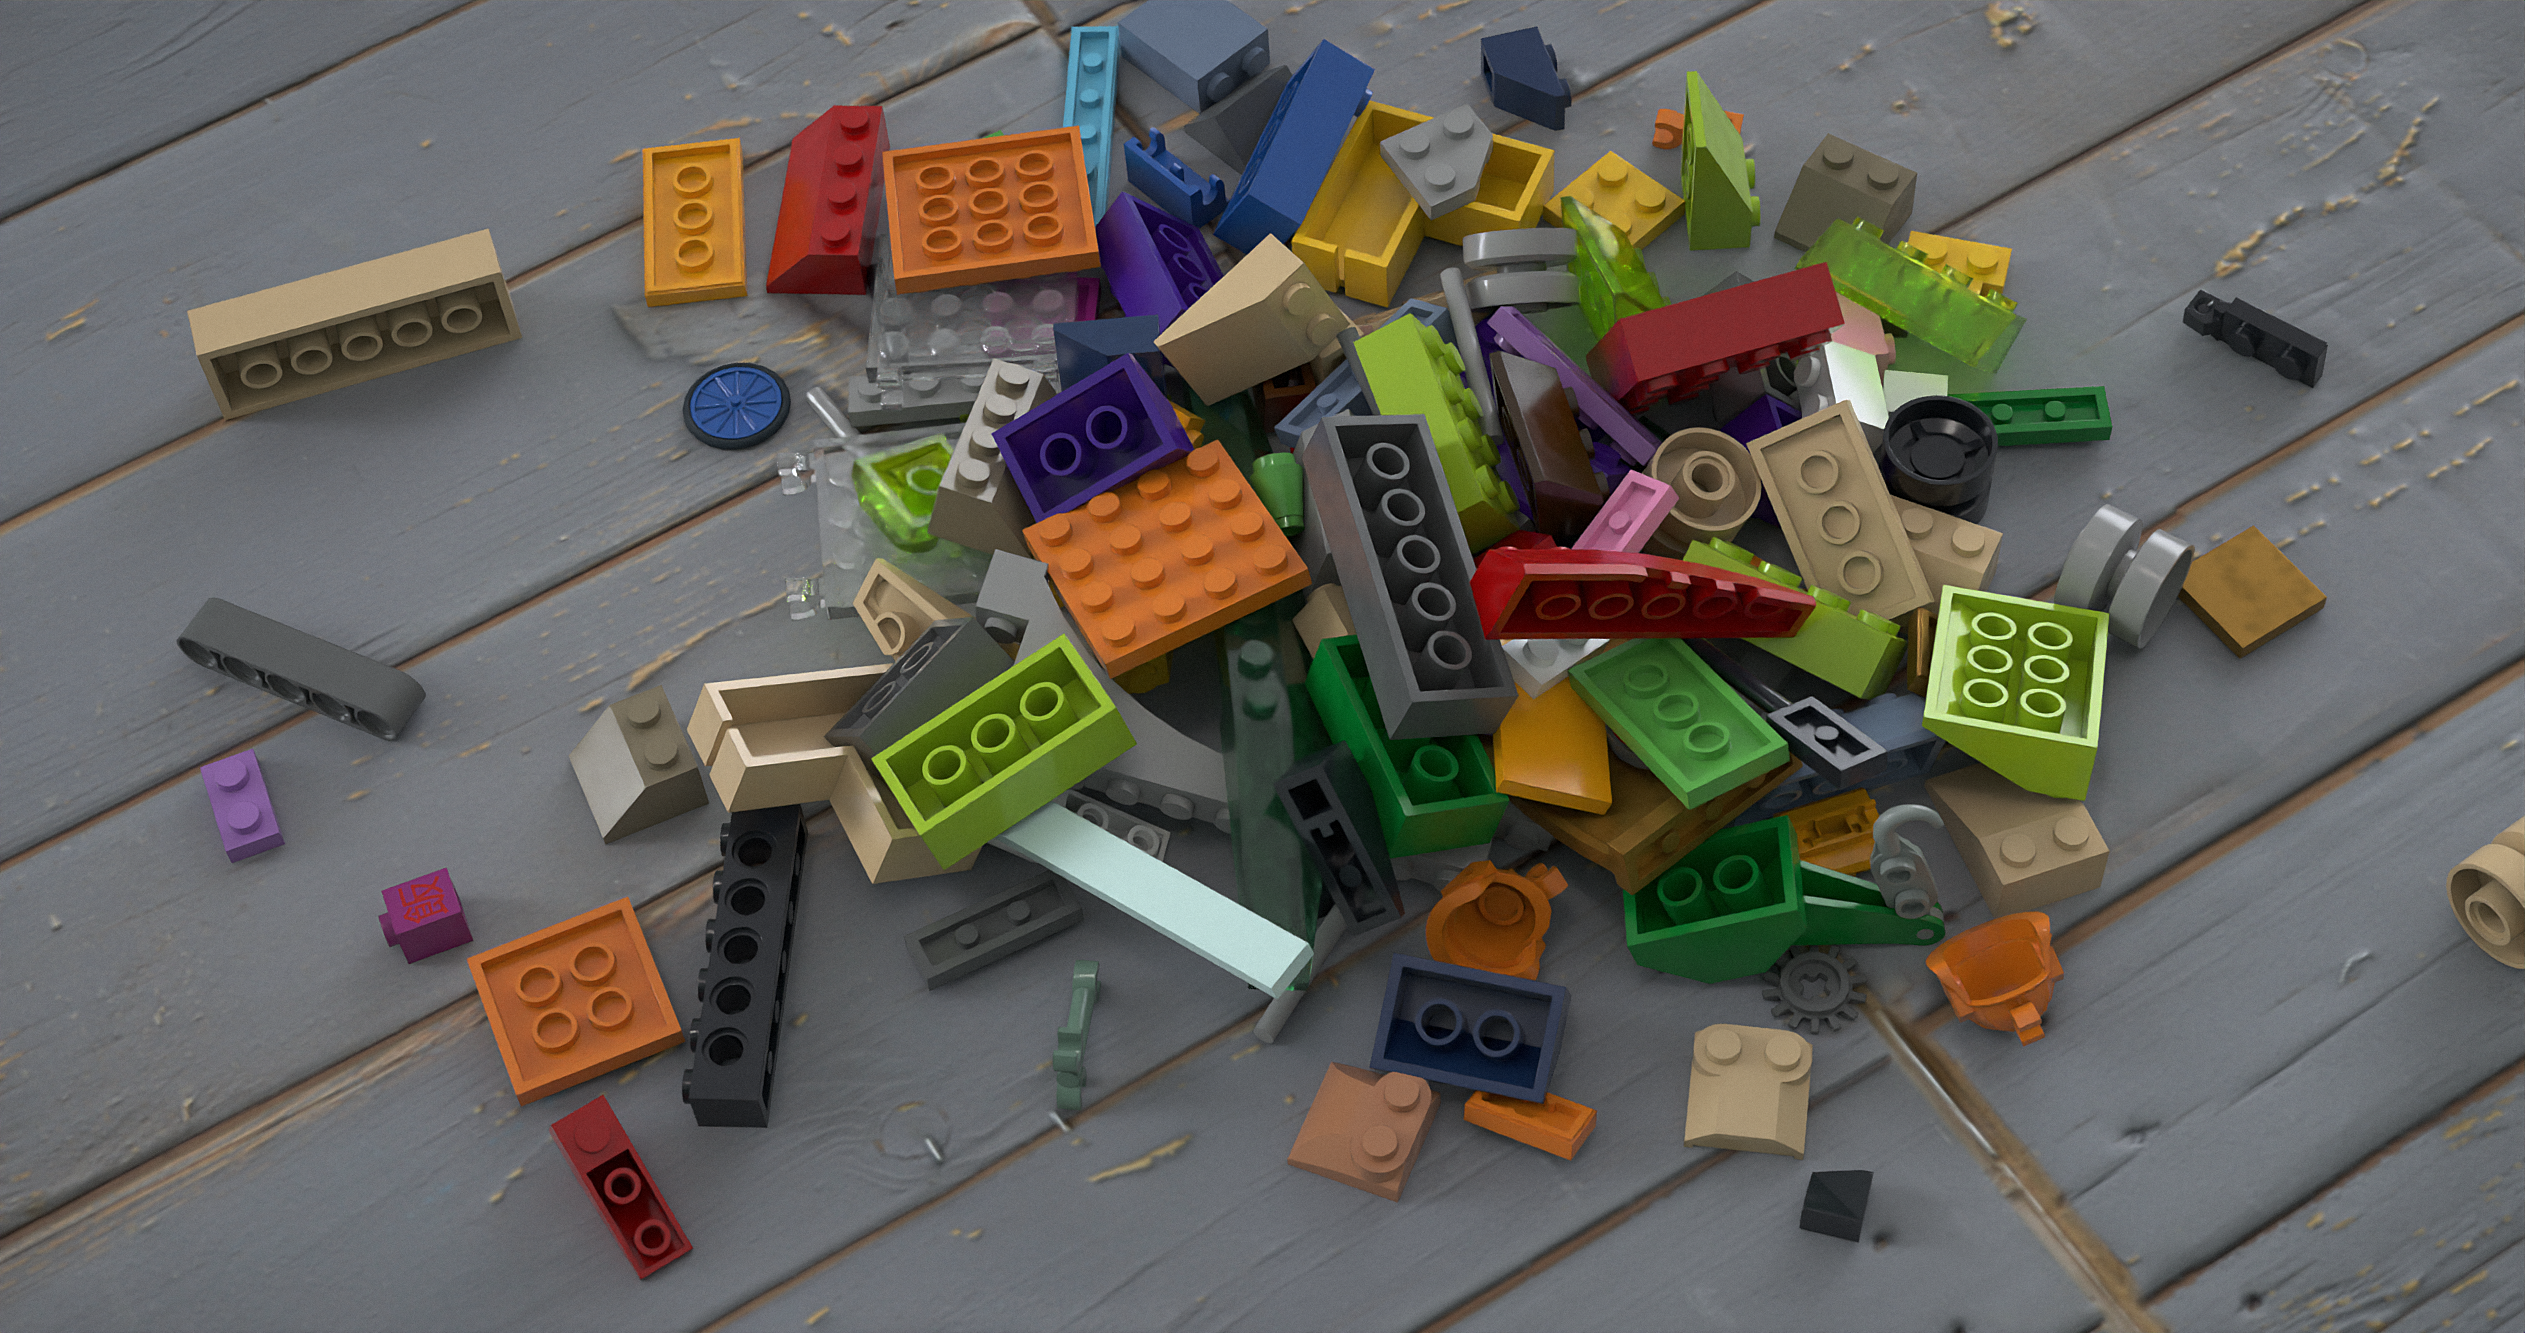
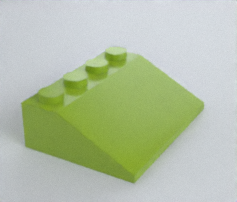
M1943 585L1922 726L2027 791L2046 794L2053 798H2070L2085 801L2098 749L2110 613Z

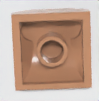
M1331 1062L1287 1158L1288 1165L1398 1202L1440 1107V1093L1431 1090L1428 1083L1420 1077L1398 1072H1390L1384 1075Z

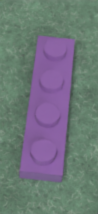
M1514 306L1500 307L1487 322L1498 332L1494 337L1495 342L1509 354L1518 357L1522 354L1528 360L1556 368L1563 388L1572 386L1580 411L1578 419L1593 430L1600 426L1614 439L1610 444L1611 448L1615 449L1624 461L1632 466L1637 462L1642 466H1647L1662 442Z

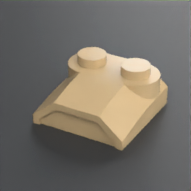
M1714 1024L1695 1032L1684 1147L1693 1148V1145L1794 1156V1159L1803 1160L1813 1045L1794 1032L1761 1027Z

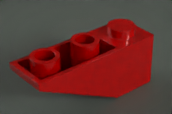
M604 1095L599 1096L550 1125L549 1133L640 1280L693 1249Z

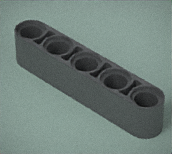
M215 597L209 598L176 640L181 651L203 667L388 741L397 738L426 697L422 686L411 676L398 669Z

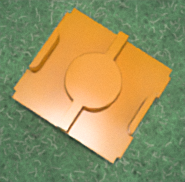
M1861 787L1773 814V818L1784 815L1789 816L1797 833L1800 860L1856 877L1857 873L1871 869L1870 856L1875 843L1873 839V825L1880 815L1876 809L1875 799L1871 800L1864 788Z

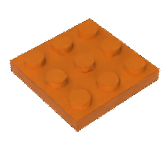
M628 896L466 958L521 1107L686 1042Z

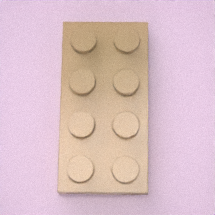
M1843 400L1746 443L1807 590H1809L1811 584L1824 588L1852 602L1847 612L1858 616L1860 610L1863 609L1888 620L1917 609V607H1923L1935 602L1850 400Z

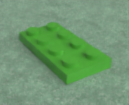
M1680 638L1631 639L1568 669L1571 688L1689 810L1790 761L1788 743Z

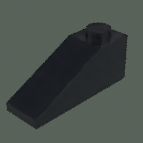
M1346 740L1298 759L1273 783V786L1353 937L1402 918L1405 911L1373 793Z

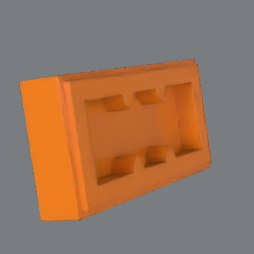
M1475 1090L1465 1103L1463 1120L1571 1161L1596 1127L1597 1110L1547 1092L1544 1104Z

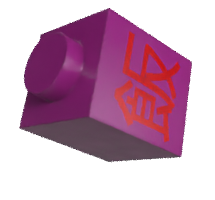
M447 867L381 891L388 911L378 916L389 947L400 944L408 964L474 941L460 898Z

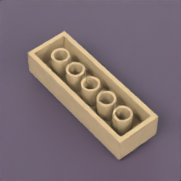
M489 228L187 311L197 358L225 420L522 338L512 299Z

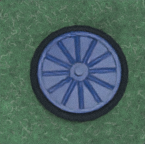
M753 363L722 365L702 375L690 387L683 404L684 422L690 433L708 446L727 450L749 448L764 442L782 427L789 415L790 393L784 380L774 371L764 366Z

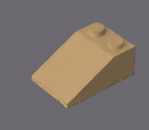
M1270 233L1153 342L1198 397L1209 406L1311 361L1336 338L1339 332L1346 329L1350 323L1304 262Z
M1983 763L1974 764L1925 780L1924 787L1994 919L2026 912L2101 887L2109 849L2080 800L2053 798L2046 794L2027 791Z

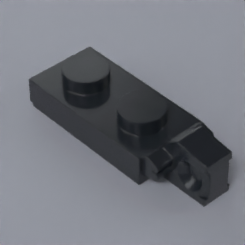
M2200 289L2184 310L2183 323L2202 336L2211 335L2217 341L2221 340L2227 343L2239 355L2252 356L2275 368L2280 375L2287 379L2298 380L2313 388L2322 377L2328 347L2326 345L2327 342L2237 297L2232 303L2225 302Z

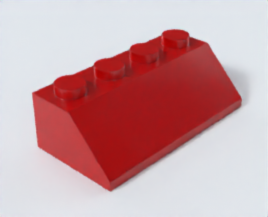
M834 105L793 138L767 277V293L866 295L868 286L866 270L872 262L885 182L882 152L890 151L883 106Z

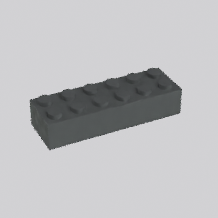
M1425 414L1322 417L1302 455V460L1389 739L1399 740L1495 733L1519 695L1501 641L1485 640L1470 586V580L1476 572V567Z

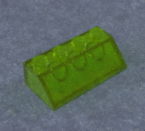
M1572 196L1560 198L1563 228L1576 230L1578 239V258L1567 264L1566 270L1580 278L1581 304L1578 306L1598 342L1619 319L1672 305L1668 296L1662 297L1660 295L1655 273L1653 271H1646L1641 249L1639 247L1633 248L1622 229Z
M1856 216L1853 224L1837 218L1799 259L1794 268L1798 270L1827 262L1837 293L1971 367L1994 374L1999 370L2027 320L2014 312L2018 302L1992 288L1987 296L1969 288L1973 280L1972 277L1945 264L1941 272L1924 263L1929 255L1928 253L1903 240L1900 241L1897 248L1880 239L1884 230L1859 216Z

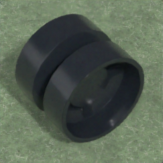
M1933 395L1906 402L1889 417L1883 433L1879 470L1889 494L1978 524L1988 506L1998 449L1997 432L1993 423L1983 411L1971 403L1955 397Z

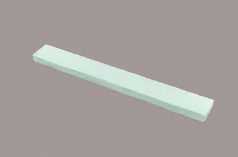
M1052 800L995 837V839L1276 999L1281 996L1314 955L1306 941Z

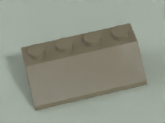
M993 358L939 485L927 534L991 555L997 549L1029 559L1034 558V555L1027 546L1022 530L1036 524V521L991 433L1057 395L1044 374L1026 369L1018 364L1007 363Z

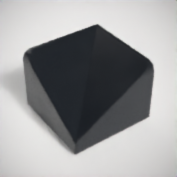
M1866 1170L1812 1172L1804 1199L1799 1228L1859 1243L1874 1172Z

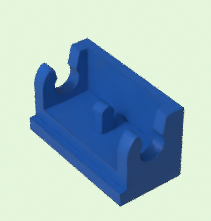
M1152 127L1150 129L1149 136L1151 137V142L1145 151H1143L1141 142L1135 137L1124 143L1128 181L1169 214L1200 229L1225 211L1229 199L1225 195L1224 182L1214 174L1210 175L1209 182H1207L1166 150L1165 137L1156 128Z

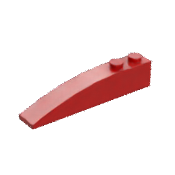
M1511 546L1489 549L1470 580L1485 640L1795 637L1817 606L1813 596L1756 577L1695 562L1649 554L1595 549H1569L1567 547L1517 549Z

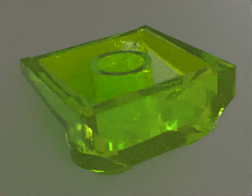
M943 433L854 460L851 478L858 495L859 505L889 541L907 553H926L933 550L939 543L940 537L927 534L939 485L954 452V449L946 441Z

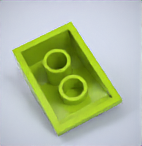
M1687 71L1680 178L1683 200H1685L1689 251L1750 247L1751 228L1760 226L1761 221L1759 196H1750L1749 190L1755 188L1754 159H1745L1743 138L1697 71Z

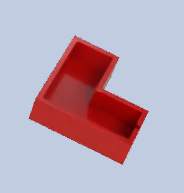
M1827 262L1621 318L1588 352L1585 358L1591 378L1609 392L1630 414L1637 416L1650 410L1649 406L1657 404L1660 399L1667 398L1669 406L1698 398L1699 392L1707 390L1709 388L1708 384L1719 380L1718 375L1730 371V368L1737 367L1739 375L1770 366L1769 361L1781 357L1783 353H1788L1790 361L1816 354L1821 351V346L1832 342V333H1835L1845 325V321Z

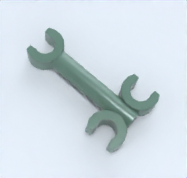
M1076 960L1072 984L1073 997L1067 1027H1058V1050L1053 1052V1069L1058 1071L1056 1077L1058 1109H1082L1081 1089L1086 1087L1087 1083L1086 1067L1082 1066L1094 1003H1098L1101 990V981H1097L1099 961Z

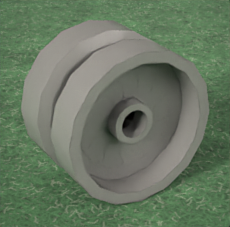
M1527 228L1484 232L1463 237L1464 264L1474 270L1497 271V274L1476 277L1465 285L1471 312L1492 313L1500 307L1514 306L1521 314L1547 312L1549 309L1566 308L1581 304L1580 278L1567 271H1547L1546 269L1548 267L1567 265L1578 258L1576 230L1568 228Z

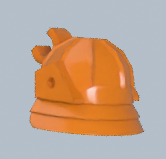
M1491 860L1471 862L1441 890L1440 893L1443 898L1436 903L1428 916L1426 942L1434 961L1535 981L1540 970L1539 959L1546 947L1542 937L1549 928L1552 913L1548 900L1563 892L1568 887V883L1557 867L1553 866L1550 870H1547L1543 863H1538L1523 877L1515 873L1513 868L1509 870L1496 869Z
M2037 911L2021 912L1984 922L1950 938L1928 955L1926 965L1939 978L1960 1023L1971 1020L1985 1029L2016 1031L2023 1047L2045 1038V1033L2040 1026L2042 1024L2040 1017L2047 1010L2048 1003L2052 998L2055 982L2063 980L2064 971L2054 948L2050 946L2052 937L2050 933V920L2045 913Z

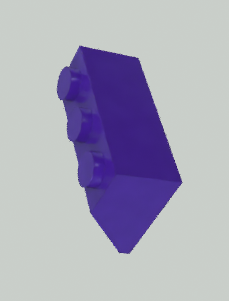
M1130 353L1116 359L991 433L1036 523L1058 513H1067L1088 503L1094 496L1105 492H1112L1139 479L1145 472L1165 467L1188 456L1190 452L1195 450L1172 405Z

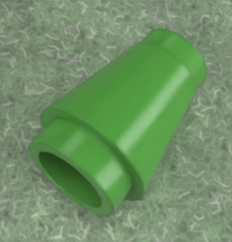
M1287 452L1273 453L1258 458L1252 463L1254 473L1249 477L1256 495L1286 537L1301 533L1305 530L1303 522L1302 466L1296 464L1292 453Z

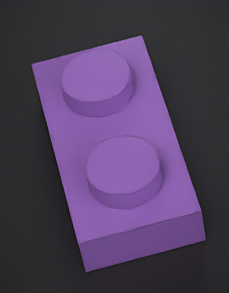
M253 749L200 767L223 845L231 863L285 844L259 760Z

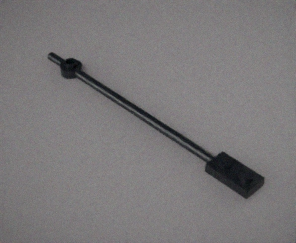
M1567 537L1554 541L1557 547L1572 549L1575 545ZM1680 638L1725 683L1767 713L1766 723L1788 743V749L1791 754L1839 790L1887 770L1888 751L1813 696L1793 704L1706 639Z

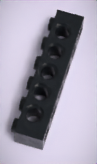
M801 804L732 812L730 823H723L721 827L720 850L722 856H725L723 871L716 870L713 878V900L715 904H718L716 919H708L705 931V945L707 952L710 953L708 968H701L698 976V998L700 1002H703L701 1018H693L690 1028V1047L692 1053H695L693 1069H685L682 1081L684 1104H691L698 1126L768 1128L808 838V829ZM758 862H765L764 864L759 866H752ZM760 909L758 912L754 914L744 915L746 912L750 910ZM753 958L748 963L736 964L742 959ZM746 1007L741 1013L728 1014L736 1008ZM740 1058L737 1062L731 1065H720L727 1059Z

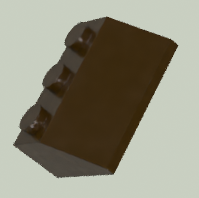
M1502 351L1490 353L1489 357L1499 422L1538 533L1551 535L1554 541L1583 533L1611 495L1603 471L1594 473L1590 461L1596 459L1590 433L1587 428L1578 430L1574 420L1580 417V411L1572 386L1563 388L1557 370L1554 367Z

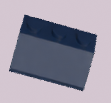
M1393 953L1369 1068L1389 1073H1402L1432 1082L1544 1104L1561 1050L1571 994L1567 987Z

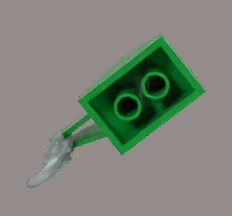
M1916 804L1900 805L1882 813L1873 825V839L1875 843L1870 856L1871 872L1876 883L1800 860L1797 833L1788 815L1721 829L1634 895L1623 889L1627 947L1638 966L1712 984L1765 973L1791 945L1907 944L1927 946L1941 941L1946 933L1942 906L1937 902L1938 891L1936 882L1922 850L1909 840L1899 836L1896 828L1906 822L1924 821L1931 824L1933 828L1939 829L1943 826V820L1936 811Z

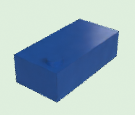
M1325 39L1321 41L1287 82L1213 233L1214 236L1246 255L1270 233L1282 244L1291 237L1301 226L1353 115L1358 118L1370 101L1373 91L1368 89L1367 86L1375 69Z

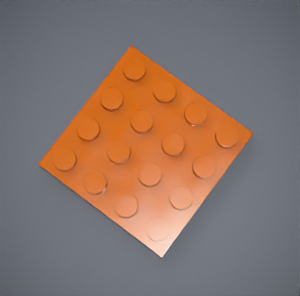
M1079 125L882 152L897 295L914 292L923 293L930 290L965 285L975 286L987 282L1026 279L1032 276L1077 272L1083 269L1101 267Z
M1218 439L1193 450L1188 456L1165 467L1147 471L1139 479L1112 492H1105L1094 496L1088 503L1067 513H1058L1022 530L1027 546L1035 559L1049 564L1047 571L1048 580L1110 679L1312 584L1307 566Z

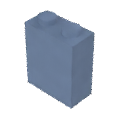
M1148 0L1118 22L1121 56L1199 114L1214 103L1219 102L1250 77L1262 72L1270 64L1268 29L1228 0Z

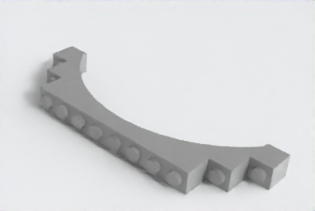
M995 549L975 606L976 621L996 642L1011 644L1015 641L1021 643L1014 665L1060 635L1065 634L1115 704L1137 742V745L1069 789L1090 788L1104 792L1110 799L1118 803L1132 805L1140 802L1158 807L1164 814L1172 818L1187 820L1194 817L1212 822L1218 829L1226 833L1242 835L1248 832L1269 838L1271 843L1280 848L1298 850L1302 847L1307 849L1273 786V783L1281 776L1280 774L1227 757L1183 735L1146 710L1108 677L1105 670L1085 649L1063 616L1048 585L1047 571L1049 564ZM1509 801L1493 837L1504 839L1508 845L1519 850L1532 851L1540 849L1548 851L1552 835ZM1492 840L1488 844L1393 858L1391 863L1396 880L1413 878L1428 882L1441 891L1471 862L1486 861Z

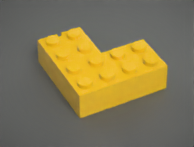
M1370 100L1362 114L1356 119L1312 201L1301 226L1297 229L1291 241L1292 253L1304 262L1324 290L1336 293L1339 286L1345 287V296L1388 308L1424 236L1463 246V237L1500 230L1536 228L1543 214V205L1550 200L1554 192L1555 150L1493 134V150L1488 164L1486 163L1483 169L1476 200L1430 220L1380 156V142L1434 117Z

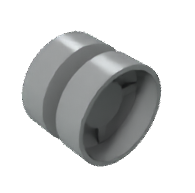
M2106 504L2092 517L2072 545L2062 568V574L2054 596V604L2102 612L2109 602L2112 601L2108 612L2110 613L2108 633L2141 649L2154 637L2173 607L2189 573L2195 547L2193 544L2158 529L2145 541L2137 552L2143 527L2142 520L2110 504Z

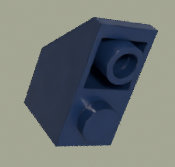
M1538 27L1481 38V74L1494 107L1554 131L1565 129V108L1571 107L1572 104L1570 88L1565 78H1558L1557 59L1552 44H1544Z

